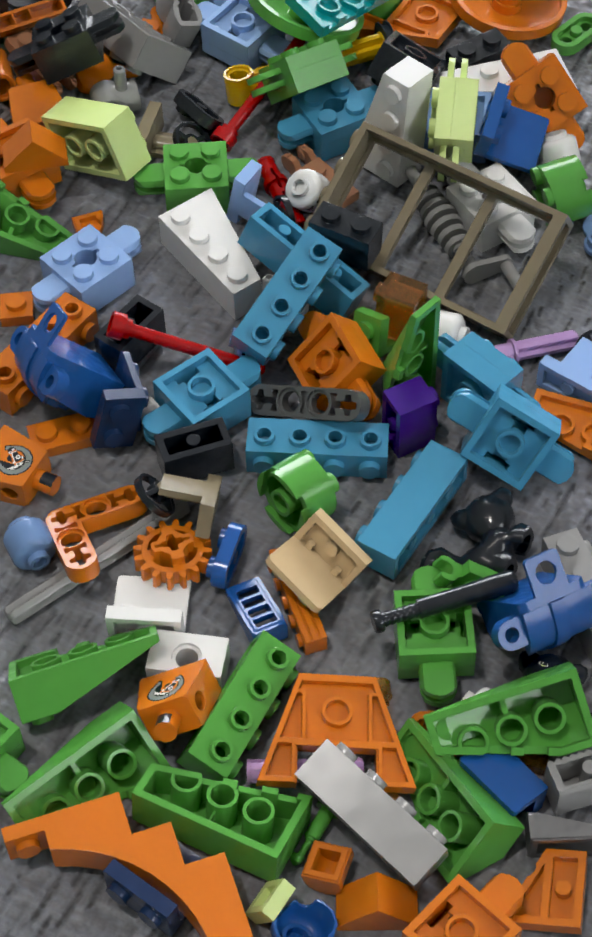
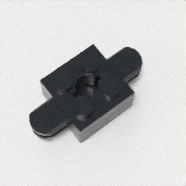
M87 3L79 7L74 5L64 10L61 15L55 18H44L38 21L32 27V42L11 51L7 59L10 65L14 66L13 70L17 76L20 77L39 69L47 84L51 85L103 62V40L121 33L125 28V23L119 17L120 14L116 7H110L93 15Z
M395 30L383 42L365 74L372 77L371 81L379 86L384 72L407 56H410L433 70L432 88L447 61Z

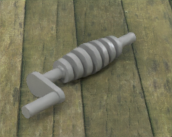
M410 166L405 170V174L414 187L420 172L416 166ZM430 182L417 209L427 231L445 249V252L453 258L467 231L456 208L451 205V202L433 182ZM470 253L462 271V277L467 284L477 283L502 271L513 289L521 276L508 254L475 261Z

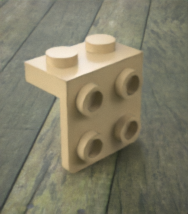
M320 508L294 536L268 556L266 564L272 570L275 577L283 581L298 596L303 605L310 608L313 612L319 613L373 560Z

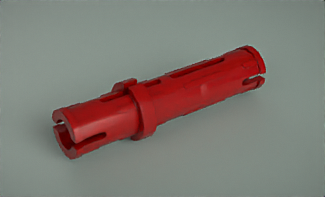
M272 156L261 157L258 163L263 165L261 177L264 181L263 187L265 192L272 196L273 200L277 195H285L287 177L280 173ZM281 201V202H280V206H281V208H284V209H285V207H284V205H283V203H282V201ZM292 206L295 222L303 229L306 220L302 212Z

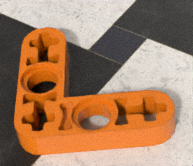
M134 485L124 486L55 509L47 515L45 520L53 538L56 552L71 581L75 583L89 582L100 573L97 554L87 534L137 518L147 511L148 507L138 496ZM104 511L97 515H90L94 512ZM80 542L75 546L65 547L70 543ZM83 559L84 564L79 565L77 561Z

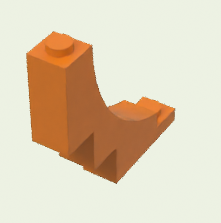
M119 792L1 828L10 860L31 858L38 855L41 850L48 848L50 849L55 867H84L104 870L115 859L177 904L178 910L189 920L200 937H253L225 852L185 864L171 822L131 833Z

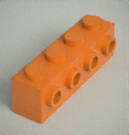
M64 292L55 301L68 316L58 335L84 346L88 342L93 341L94 335L99 331L96 309L71 294ZM46 309L32 324L38 326V324L40 323L48 309ZM56 315L50 319L47 326L48 331H51L55 326ZM9 345L0 353V409L13 416L21 407L26 406L30 402L34 394L23 381L15 363V354Z

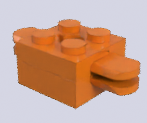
M522 42L508 44L501 53V62L512 78L505 83L510 86L507 99L512 100L511 106L548 118L549 124L546 133L565 129L567 134L569 133L576 137L578 147L580 148L584 143L585 136L574 115L588 107L556 55L548 53L537 61L526 44Z
M26 117L10 125L0 118V180L6 184L5 189L18 198L24 197L36 210L51 207L56 202L54 184L62 181L60 166L5 173L2 146L30 118Z
M314 310L307 312L303 315L305 318L298 327V331L304 341L287 358L294 373L304 387L351 389L364 392L370 400V411L362 421H370L377 415L381 406L379 398L371 386L387 371L356 321L332 312L329 315ZM322 394L317 400V408L326 411L329 404L328 398ZM340 401V408L356 409V402Z
M458 873L402 931V937H521L522 928L512 918L522 908L523 887L517 878L509 874L500 873L478 891Z

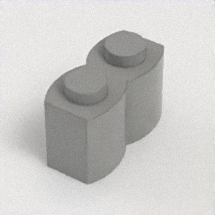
M156 0L157 14L164 23L162 28L163 34L173 39V44L190 47L201 27L200 23H202V14L194 0Z

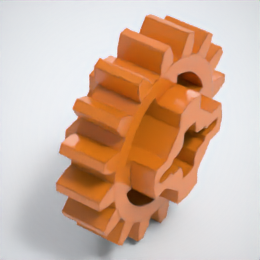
M174 519L172 525L167 526L161 520L159 521L158 529L147 526V536H137V545L133 546L135 570L141 571L143 581L152 578L153 587L155 588L160 586L161 583H166L167 589L172 590L174 584L179 583L185 589L187 588L188 580L191 579L193 582L199 583L200 573L206 574L207 564L210 557L213 556L211 539L195 537L196 530L193 531V524L190 521L184 526H179L178 519Z

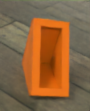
M30 119L2 146L5 173L69 165L65 138Z
M379 872L344 885L341 893L336 894V919L338 922L336 931L404 930L418 915L417 891L410 885Z

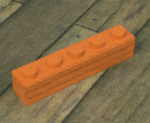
M42 0L0 14V38L16 34L27 28L31 29L38 21L44 18L52 19L61 15L67 9L64 0Z
M276 549L269 550V555L273 553ZM267 566L269 573H272V570ZM277 577L273 578L276 591H280L282 594L280 597L282 607L289 612L287 618L290 628H295L296 630L295 640L298 648L302 647L305 655L327 649V635L318 613L303 605L298 596Z

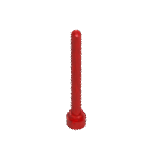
M294 37L284 51L297 46L298 48L304 46L305 41ZM260 82L254 90L264 87L263 82ZM267 93L255 98L250 94L229 123H224L214 130L210 136L211 141H226V150L230 152L237 143V131Z
M113 311L106 332V337L118 341L122 338L128 339L132 337L192 356L209 347L133 324V320L128 318V314ZM209 347L226 366L240 358L235 354ZM260 364L261 375H262V374H264L266 368H265V365L262 366V365Z

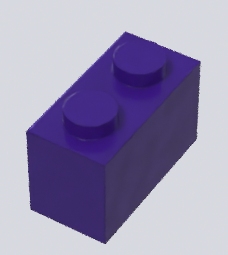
M421 376L383 391L382 423H389V446L398 458L426 447L430 440L435 441L436 427H438L437 406H439L440 401L436 390L432 386L428 387Z

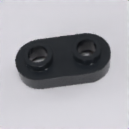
M179 89L173 99L177 104L176 110L188 118L192 117L196 121L195 123L202 126L208 134L224 124V120L201 99L184 89Z

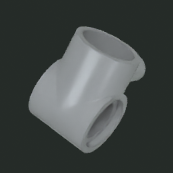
M117 65L113 68L114 81L102 80L94 84L90 89L89 96L91 100L129 106L132 112L142 108L135 80L127 81L124 66Z

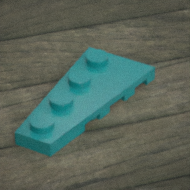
M285 0V3L322 38L389 0Z

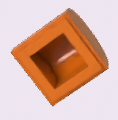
M314 840L301 874L304 883L313 890L323 894H340L354 857L352 848Z

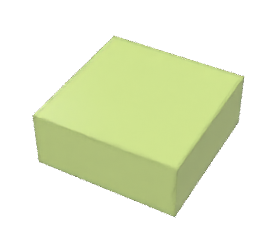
M285 878L267 881L245 912L246 916L255 924L273 922L296 888Z

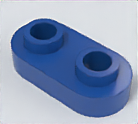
M230 522L228 528L223 527L221 529L217 542L218 553L216 557H210L206 568V577L211 578L210 583L212 587L226 590L230 586L245 546L247 536L246 525Z

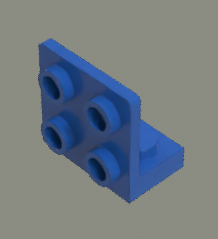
M498 82L488 102L473 154L530 174V168L535 167L537 164L549 119L511 106L512 100L507 99L510 86Z

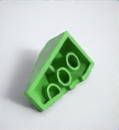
M0 180L1 254L40 261L39 257L74 235L48 215L42 216L29 206L30 202L24 197L18 198L5 189L6 184Z
M436 295L410 316L385 359L383 365L387 371L382 375V396L384 390L417 376H421L428 387L432 386L435 389L441 299Z
M153 625L112 635L105 639L104 645L97 646L95 642L85 641L77 643L76 647L69 650L66 654L60 655L57 648L9 662L8 683L22 725L32 722V725H40L51 721L54 718V714L66 709L160 641L156 626Z
M571 662L529 674L423 715L435 755L510 754L511 756H524V754H546L548 756H564L592 747V716L577 669Z
M119 701L86 725L1 804L13 822L17 824L119 792L121 800L126 798L132 799L133 790L151 763L171 766L135 711Z
M408 718L397 736L416 785L415 793L410 794L417 811L413 818L424 828L429 824L433 825L448 840L444 846L448 849L449 856L437 868L449 884L458 873L466 879L503 859L525 827L516 816L510 815L460 766V761L454 755H435L428 731L415 719Z

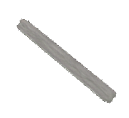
M173 499L175 512L168 518H162L151 512L95 548L100 571L132 551L133 546L137 545V536H147V526L158 529L159 521L161 520L168 526L172 525L174 519L180 520L188 515L190 508L187 501ZM163 505L160 506V508L168 511V509ZM83 559L77 561V563L83 565ZM62 569L6 605L4 612L13 625H18L81 583L71 581L65 569Z

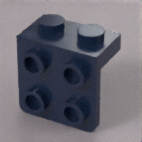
M129 351L120 352L115 370L116 375L125 385L123 389L102 390L90 435L93 449L133 446L136 433L141 430V416L143 409L148 406L149 396L147 388L142 386L139 379L138 364L133 362Z
M178 842L185 864L202 859ZM113 859L103 870L108 895L122 906L126 904L137 912L140 919L153 929L158 928L169 937H172L187 919L178 910L177 904L117 860Z

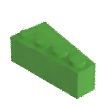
M151 763L132 792V819L150 828L171 822L177 840L212 856L225 852L229 864L262 879L271 881L280 877L310 823L313 796L298 793V797L279 794V789L263 786L262 790L240 786L238 780L223 778V781L202 778V773Z

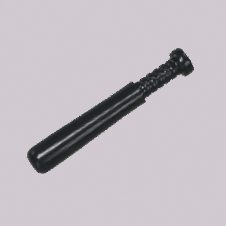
M507 570L416 599L415 603L408 604L407 606L404 605L385 612L373 610L370 612L371 623L376 633H382L386 630L387 626L407 621L408 619L411 620L418 617L423 619L512 594L518 590L519 582L516 574L513 571Z

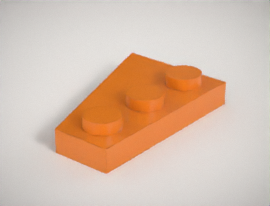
M537 388L534 399L540 403L541 408L562 420L561 433L557 440L592 460V403Z

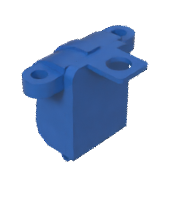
M52 302L38 326L32 324L30 328L20 326L13 333L10 348L15 354L16 366L27 387L42 403L64 410L71 409L85 417L95 419L102 390L123 389L125 385L101 354L58 335L68 316L58 303ZM56 315L55 326L51 331H48V323Z
M551 548L523 561L526 578L518 581L519 588L516 592L477 604V609L482 614L487 632L498 648L515 651L525 647L528 656L536 652L552 649L566 643L572 636L592 627V579L583 582L582 576L565 574L557 549ZM542 561H548L553 565L554 573H536V568Z

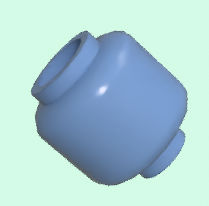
M30 516L19 517L9 524L4 534V546L12 562L19 569H43L55 555L56 548L47 524L40 518Z

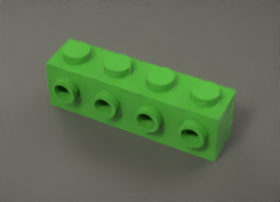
M265 630L258 634L251 641L222 687V691L205 724L196 729L176 762L189 771L202 773V778L223 781V778L234 779L243 765V762L239 760L245 748L250 751L262 734V731L258 729L263 718L268 720L278 708L280 700L276 697L281 688L286 690L296 678L298 671L294 667L301 655Z

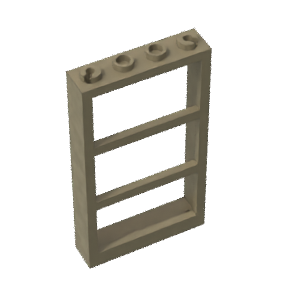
M363 121L360 128L353 132L349 142L350 146L345 156L336 163L331 182L321 191L319 204L314 213L323 201L342 207L375 144L425 166L382 244L380 253L367 272L426 301H429L436 295L441 299L440 308L449 312L459 313L466 321L505 340L513 338L574 225L569 215ZM438 172L487 196L436 291L432 292L385 269V266L435 173ZM498 201H501L548 223V226L496 322H493L446 299L495 206ZM314 213L309 215L306 219L303 227L304 231L308 228L309 220L312 218Z

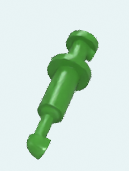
M319 800L316 804L319 811L304 834L306 841L298 853L293 852L290 857V861L294 866L302 864L305 859L304 856L314 840L319 841L333 818L338 819Z

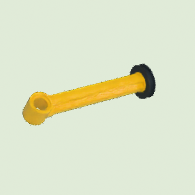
M384 20L382 25L379 22L375 23L373 35L356 39L352 42V48L342 52L343 57L356 53L358 58L346 63L347 67L375 58L383 42L394 32L387 20ZM238 64L230 66L224 71L227 101L230 105L235 107L242 106L259 84L256 83L248 86L246 80L259 75L258 70L266 66L252 69L248 65Z

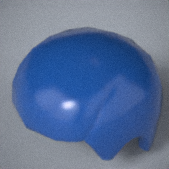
M316 899L309 905H303L297 900H293L281 910L277 918L272 922L270 933L272 937H334L338 922L335 912L322 900Z

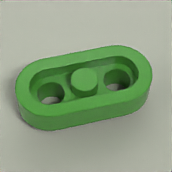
M592 13L576 14L555 29L551 37V49H557L561 56H570L591 43Z

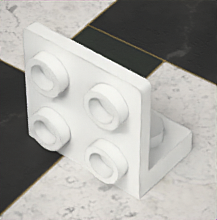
M120 575L117 580L114 606L107 605L105 621L108 637L153 625L156 626V629L185 633L191 581H187V588L185 589L179 583H176L172 590H168L166 583H161L157 588L153 587L152 578L143 581L141 576Z

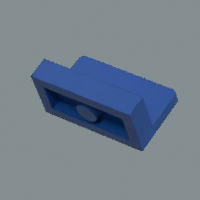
M510 754L463 755L460 758V766L510 815L516 816L523 810L536 813L542 808L549 787L517 756H511Z

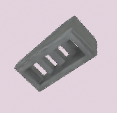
M527 812L524 829L527 856L541 857L546 848L587 851L588 855H592V824L542 813Z

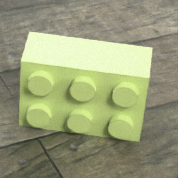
M65 96L41 116L47 129L66 140L69 165L64 166L65 169L128 181L152 160L147 150V143L141 136L135 122V115L129 106Z

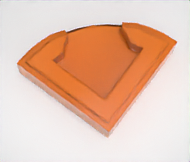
M102 210L71 218L75 233L89 224L102 233L104 218Z

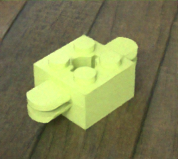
M449 57L447 77L440 76L439 88L433 87L428 149H434V154L458 165L459 162L472 163L479 79L467 78L469 59L462 58L460 78L454 77L456 58ZM438 173L437 181L444 182V175ZM450 178V182L457 183V181Z

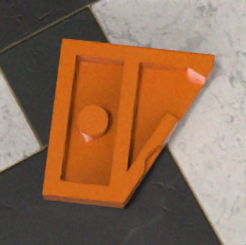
M545 849L536 863L535 871L527 876L522 883L524 890L522 908L512 918L522 930L582 935L588 866L587 851Z

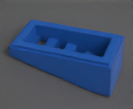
M259 576L226 588L225 594L250 643L263 630L279 641L288 638V624ZM256 590V593L241 599L238 597L249 591ZM258 599L261 600L260 603L245 608L243 606ZM263 609L266 610V612L256 615L254 617L249 616L250 614L256 613ZM268 619L271 620V622L258 627L255 625Z

